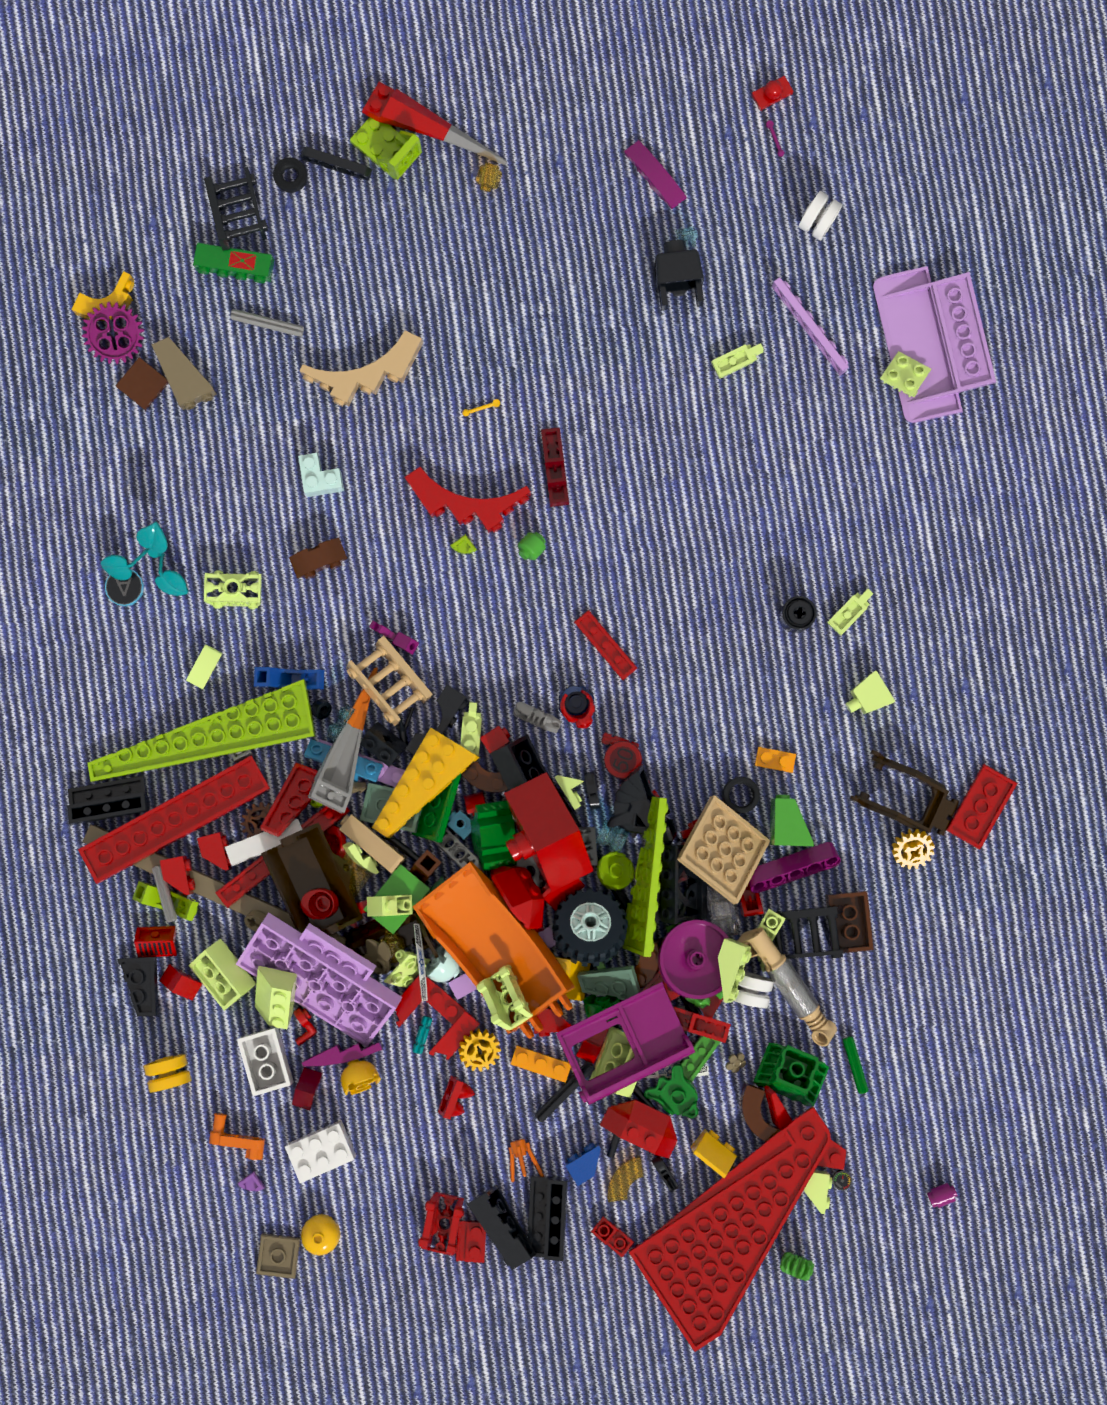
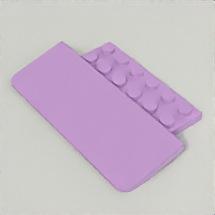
M928 266L880 277L874 282V293L891 361L899 351L931 368L930 373L917 390L918 393L915 398L912 396L908 397L903 391L899 392L904 417L908 422L917 423L962 413L963 410L958 393L996 383L970 272L931 282Z

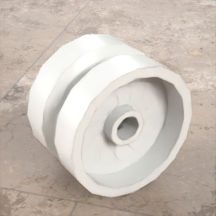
M819 191L814 200L811 201L798 226L807 232L810 231L814 224H817L812 232V236L820 241L833 224L843 206L837 200H833L825 208L829 196L822 191Z
M745 972V976L739 982L737 988L739 989L738 996L733 1001L747 1006L768 1008L770 997L762 992L772 991L774 982L770 978Z

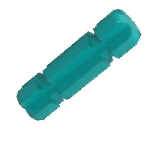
M423 1016L421 1019V1026H419L415 1039L416 1044L414 1043L412 1049L414 1053H423V1045L426 1043L430 1030L429 1026L432 1023L431 1017Z

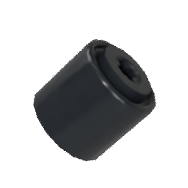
M803 596L792 597L781 607L779 622L786 631L801 633L815 622L817 616L816 607L809 598ZM798 608H801V612H804V615L800 618H797V614H794V611H797Z

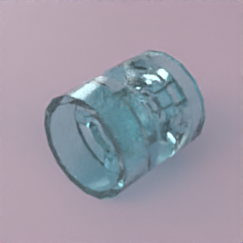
M605 819L596 842L604 846L609 844L610 849L620 853L629 832L622 827H608V820Z

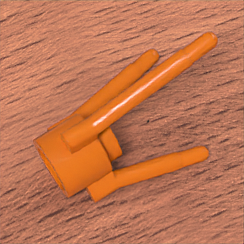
M525 1139L510 1142L511 1147L508 1149L510 1153L511 1182L515 1181L514 1154L515 1158H519L522 1175L526 1176L523 1156L527 1155L526 1151L539 1175L544 1176L530 1148L529 1142L526 1143Z

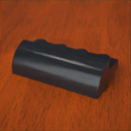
M145 776L68 789L69 805H67L70 825L148 812L150 809Z
M536 1175L530 1177L528 1240L536 1252L534 1257H542L544 1260L564 1261L568 1192L567 1178Z

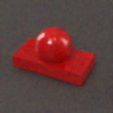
M783 76L777 80L769 81L764 87L752 92L751 96L761 111L792 95L794 91L786 77Z

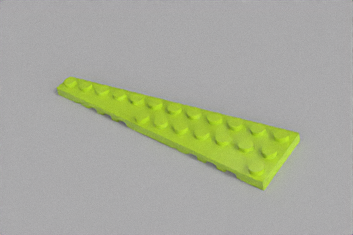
M303 679L279 690L269 692L222 712H217L173 729V731L88 762L90 782L316 737L306 680Z

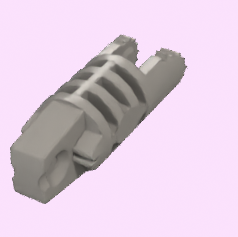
M517 702L513 714L519 719L553 733L558 732L562 721L551 714L540 711V709H536L524 702Z

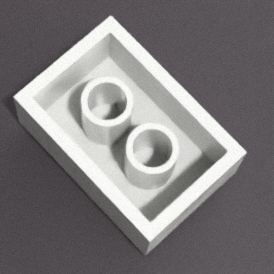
M269 1028L237 1039L253 1096L287 1087L294 1083L279 1028Z
M342 1120L296 1139L285 1146L299 1183L353 1161L357 1156Z

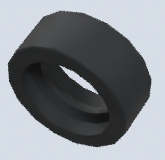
M736 777L728 781L722 792L723 802L736 813H747L753 810L760 798L756 783L746 777ZM737 784L747 785L751 789L752 799L745 806H736L730 800V790Z

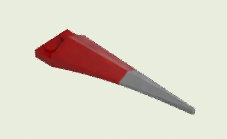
M380 81L362 110L363 114L378 122L445 141L503 165L507 163L505 159L397 88L394 90Z

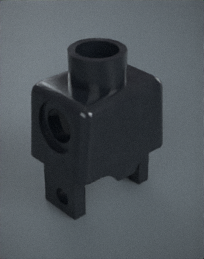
M678 239L665 242L663 244L664 253L656 255L654 264L656 293H659L661 311L667 310L668 307L666 292H670L677 297L684 296L685 292L690 289L695 290L697 307L703 306L702 286L704 275L699 252L696 249L687 250L685 240Z

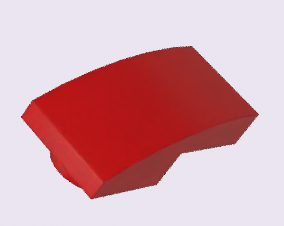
M483 791L464 796L467 813H472L473 816L475 814V805L486 804Z
M604 1216L591 1231L621 1258L624 1257L635 1243L627 1234Z

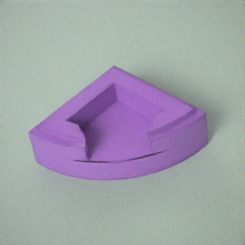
M255 1171L237 1183L242 1189L248 1191H260L265 1188Z

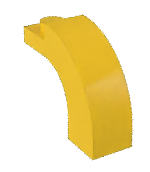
M123 271L114 291L105 298L94 299L79 293L71 310L82 318L90 319L87 313L95 314L93 307L100 310V303L107 307L108 301L111 302L112 306L118 302L120 308L126 304L127 309L133 301L128 294L134 287L133 277Z

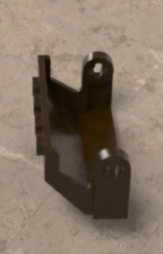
M319 822L279 840L280 845L261 853L295 929L300 933H303L310 923L327 935H331L363 919L349 889L352 869L347 871L343 869V865H347L348 862L332 852ZM324 888L336 894L339 901L338 910L330 918L321 920L309 918L301 909L302 897L310 890Z

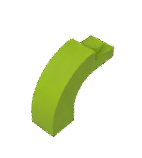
M138 881L132 899L141 904L163 910L157 886ZM170 890L176 915L185 920L193 921L199 903L191 897Z

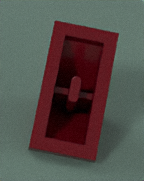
M304 1067L295 1088L292 1105L311 1110L323 1075L322 1072Z

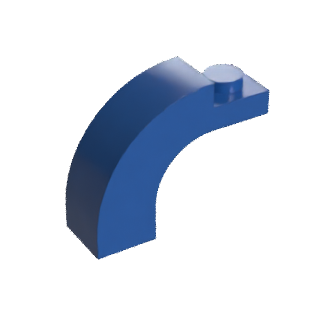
M255 667L254 687L281 689L305 679L307 690L324 689L325 670Z

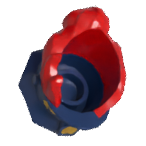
M568 686L559 695V711L568 722L576 723L578 728L586 729L593 721L592 715L595 712L594 696L584 686Z

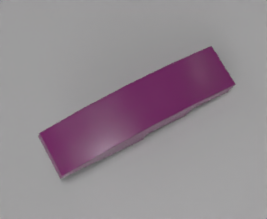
M639 140L624 151L625 156L636 166L637 171L649 182L650 188L671 209L687 198L670 174Z
M381 1040L364 1049L360 1043L344 1050L337 1044L304 1060L302 1065L327 1066L345 1063L373 1054L384 1047Z

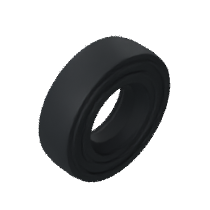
M288 157L280 160L275 165L273 178L281 190L293 193L305 186L307 170L301 161ZM290 168L295 169L298 174L297 178L292 182H288L283 178L285 170Z

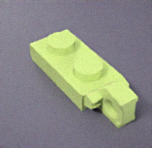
M761 343L754 347H751L750 344H745L712 360L711 364L718 378L721 379L752 364L757 360L756 356L763 353L764 349Z
M869 589L862 595L857 592L836 612L827 624L841 636L865 612L870 605L867 600L874 593Z
M469 702V712H464L462 719L460 745L479 756L482 718L481 713H477V703Z

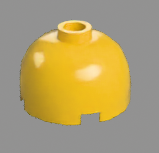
M358 1059L347 1063L348 1066L343 1070L340 1079L345 1095L348 1092L351 1095L366 1091L372 1088L371 1083L375 1081L378 1084L381 1080L376 1067L371 1062L359 1061Z
M319 1214L312 1216L302 1227L301 1240L304 1248L313 1255L328 1254L339 1243L341 1235L339 1225L329 1215Z

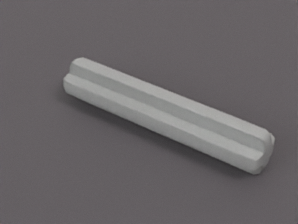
M161 865L152 868L166 922H173L177 920L168 883L163 880Z

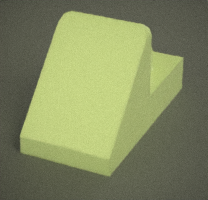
M559 775L555 776V780L573 809L576 810L581 807L580 802L582 799L577 791L573 793L572 789L584 781Z

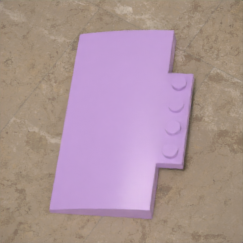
M269 912L236 963L237 966L256 978L258 966L297 974L294 1002L366 1047L396 1010L402 999L400 995L370 977L376 965L368 959L363 958L310 923L304 932L300 933Z

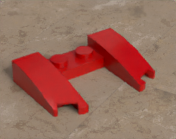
M419 976L401 995L402 999L395 1010L399 1021H396L398 1027L403 1024L422 1002ZM426 976L428 998L426 1002L452 1024L450 1029L430 1050L429 1054L434 1056L435 1052L447 1055L446 1059H449L460 1047L459 1042L465 1041L463 1036L469 1037L470 1031H474L480 1024V1021L437 983Z

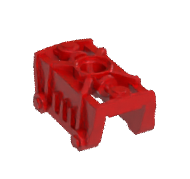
M435 1192L430 1201L426 1202L427 1214L423 1235L418 1241L419 1246L423 1250L454 1256L458 1249L456 1245L460 1218L464 1216V1208H462L464 1198ZM440 1196L444 1197V1203L446 1204V1209H443L442 1212L439 1208ZM455 1200H458L452 1215V1210H450V1206L455 1202ZM443 1218L448 1219L450 1222V1227L447 1229L442 1228L440 1225V1220ZM438 1232L440 1241L433 1248L431 1247L432 1238ZM449 1235L448 1245H447V1249H446V1244L444 1243V1239H446L447 1236Z

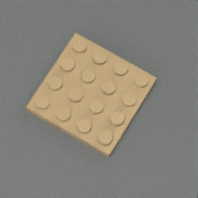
M713 795L710 796L677 860L732 904H738L771 840Z

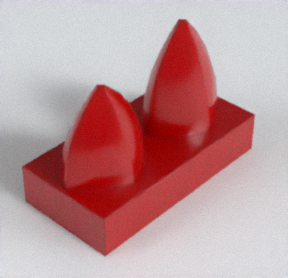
M450 1076L437 1113L446 1119L463 1114L465 1112L464 1108L457 1100L458 1098L465 1099L474 1096V1091L459 1078Z

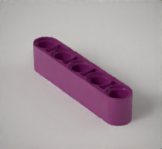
M826 842L757 866L748 884L753 893H760L833 868L841 862V859L834 844Z

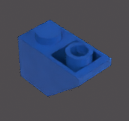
M592 1142L583 1148L584 1151L582 1153H574L567 1158L568 1161L565 1163V1166L577 1186L595 1176L601 1150L599 1142L595 1145Z

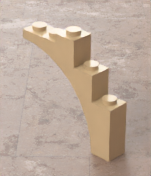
M405 330L398 342L385 355L362 368L330 372L303 364L299 371L303 376L302 379L309 383L314 381L320 384V388L328 392L331 389L330 395L335 404L349 407L359 387H361L360 390L368 395L371 393L376 395L386 375L392 382L397 383L399 381L403 383L423 345L422 338Z

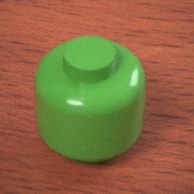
M528 532L518 542L519 555L525 560H536L546 549L544 537L537 532Z

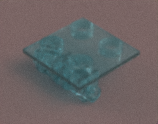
M348 704L346 707L343 706L337 714L338 719L335 724L331 723L328 727L326 737L335 742L355 709Z

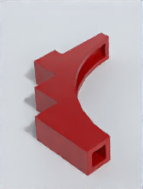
M421 467L405 476L406 482L431 518L433 516L439 517L446 511L445 508L448 507L459 525L463 523L465 525L469 524L474 520L473 516L476 515L488 533L499 531L504 523L501 515H509L514 511L513 507L518 504H525L530 500L529 496H531V491L525 486L514 493L502 497L489 499L468 498L454 494L441 487Z

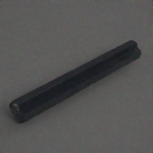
M586 1061L580 1067L585 1079L595 1070V1067L589 1061ZM575 1075L535 1113V1117L540 1122H544L579 1086Z

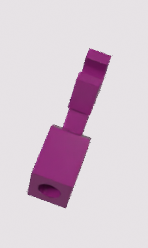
M372 621L369 626L379 634L393 640L392 644L412 655L419 645L414 639L401 632L395 634L375 621Z

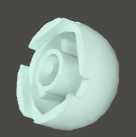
M440 944L436 948L439 957L435 958L432 953L430 957H433L430 964L426 965L425 971L428 978L443 983L449 981L452 977H457L461 968Z

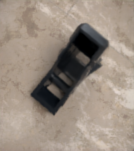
M643 764L631 772L617 790L614 812L607 823L608 827H622L631 833L632 838H635L637 834L644 835V831H647L650 824L647 818L652 796L656 797L651 792ZM669 806L668 812L665 814L666 831L663 834L664 844H671L677 834L673 819L666 818V815L671 813Z

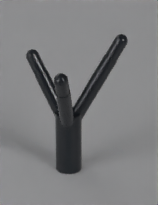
M413 707L410 708L404 725L401 714H398L401 720L395 726L399 731L400 739L407 745L406 730L414 711Z

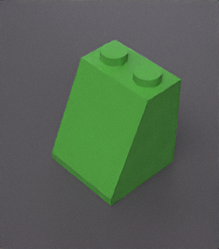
M776 795V798L771 799L770 845L814 846L796 800L790 799V795Z

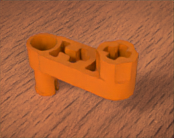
M214 1114L213 1130L210 1131L209 1137L210 1144L246 1149L245 1158L251 1160L263 1159L264 1138L228 1134L224 1132L227 1114Z

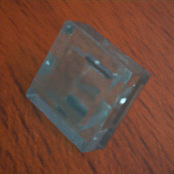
M695 227L676 229V237L680 240H690L691 246L695 247L696 238H698L697 230Z

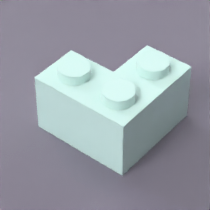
M318 453L298 456L304 494L307 497L344 491L342 472L339 468L322 471Z

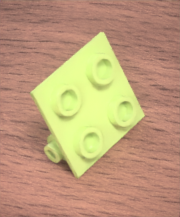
M898 351L880 379L884 381V384L887 383L892 387L894 386L893 389L898 388L899 392L903 391L908 397L912 396L915 398L918 393L917 390L930 373L931 368Z
M400 949L395 953V957L400 964L384 980V983L406 988L412 984L414 978L419 974L417 954ZM424 958L425 968L426 965L431 961L428 958Z

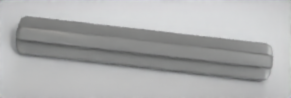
M232 309L230 318L235 321L302 337L304 333V327L237 309Z

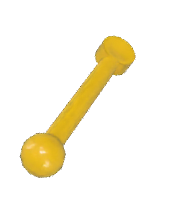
M495 399L492 403L470 410L464 409L462 414L466 417L470 413L492 406L499 407L500 401Z

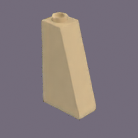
M346 815L340 822L341 828L339 830L390 873H394L407 858L355 815Z

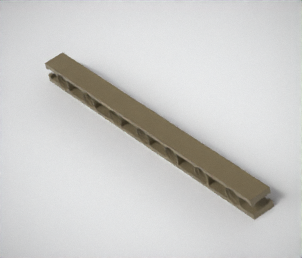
M90 825L82 843L89 844L110 831L97 825ZM155 852L133 865L153 874L152 868L160 865V860L170 858ZM195 869L189 871L190 877L195 882L194 893L225 906L215 892L226 883ZM248 893L229 907V909L245 916L251 910L260 911L265 915L269 912L295 929L288 911ZM333 933L329 935L343 945L347 942L346 937L340 934Z

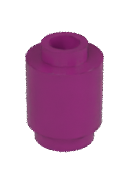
M948 1183L932 1188L927 1193L933 1208L937 1206L940 1208L956 1201L954 1197L958 1196L954 1186H949Z

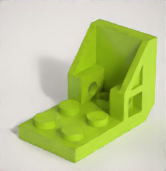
M371 117L366 120L350 139L351 144L396 180L404 174L422 153L420 138L415 134L402 130L398 133L390 125L378 122Z

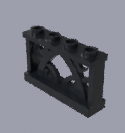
M685 842L664 844V851L661 853V922L677 924L691 920L707 919V883L677 860L678 851L682 850ZM683 870L688 876V886L684 894L678 888V879ZM686 907H688V914H685Z

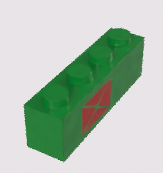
M197 243L193 265L201 274L207 275L210 272L217 273L216 275L220 277H228L229 275L235 276L238 280H246L248 278L254 279L257 283H265V281L271 282L274 258L271 254L234 248L223 251L221 246Z

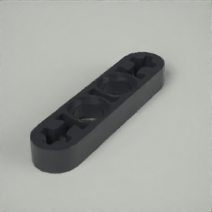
M303 147L300 155L307 162L362 180H369L372 169L368 166L310 147Z

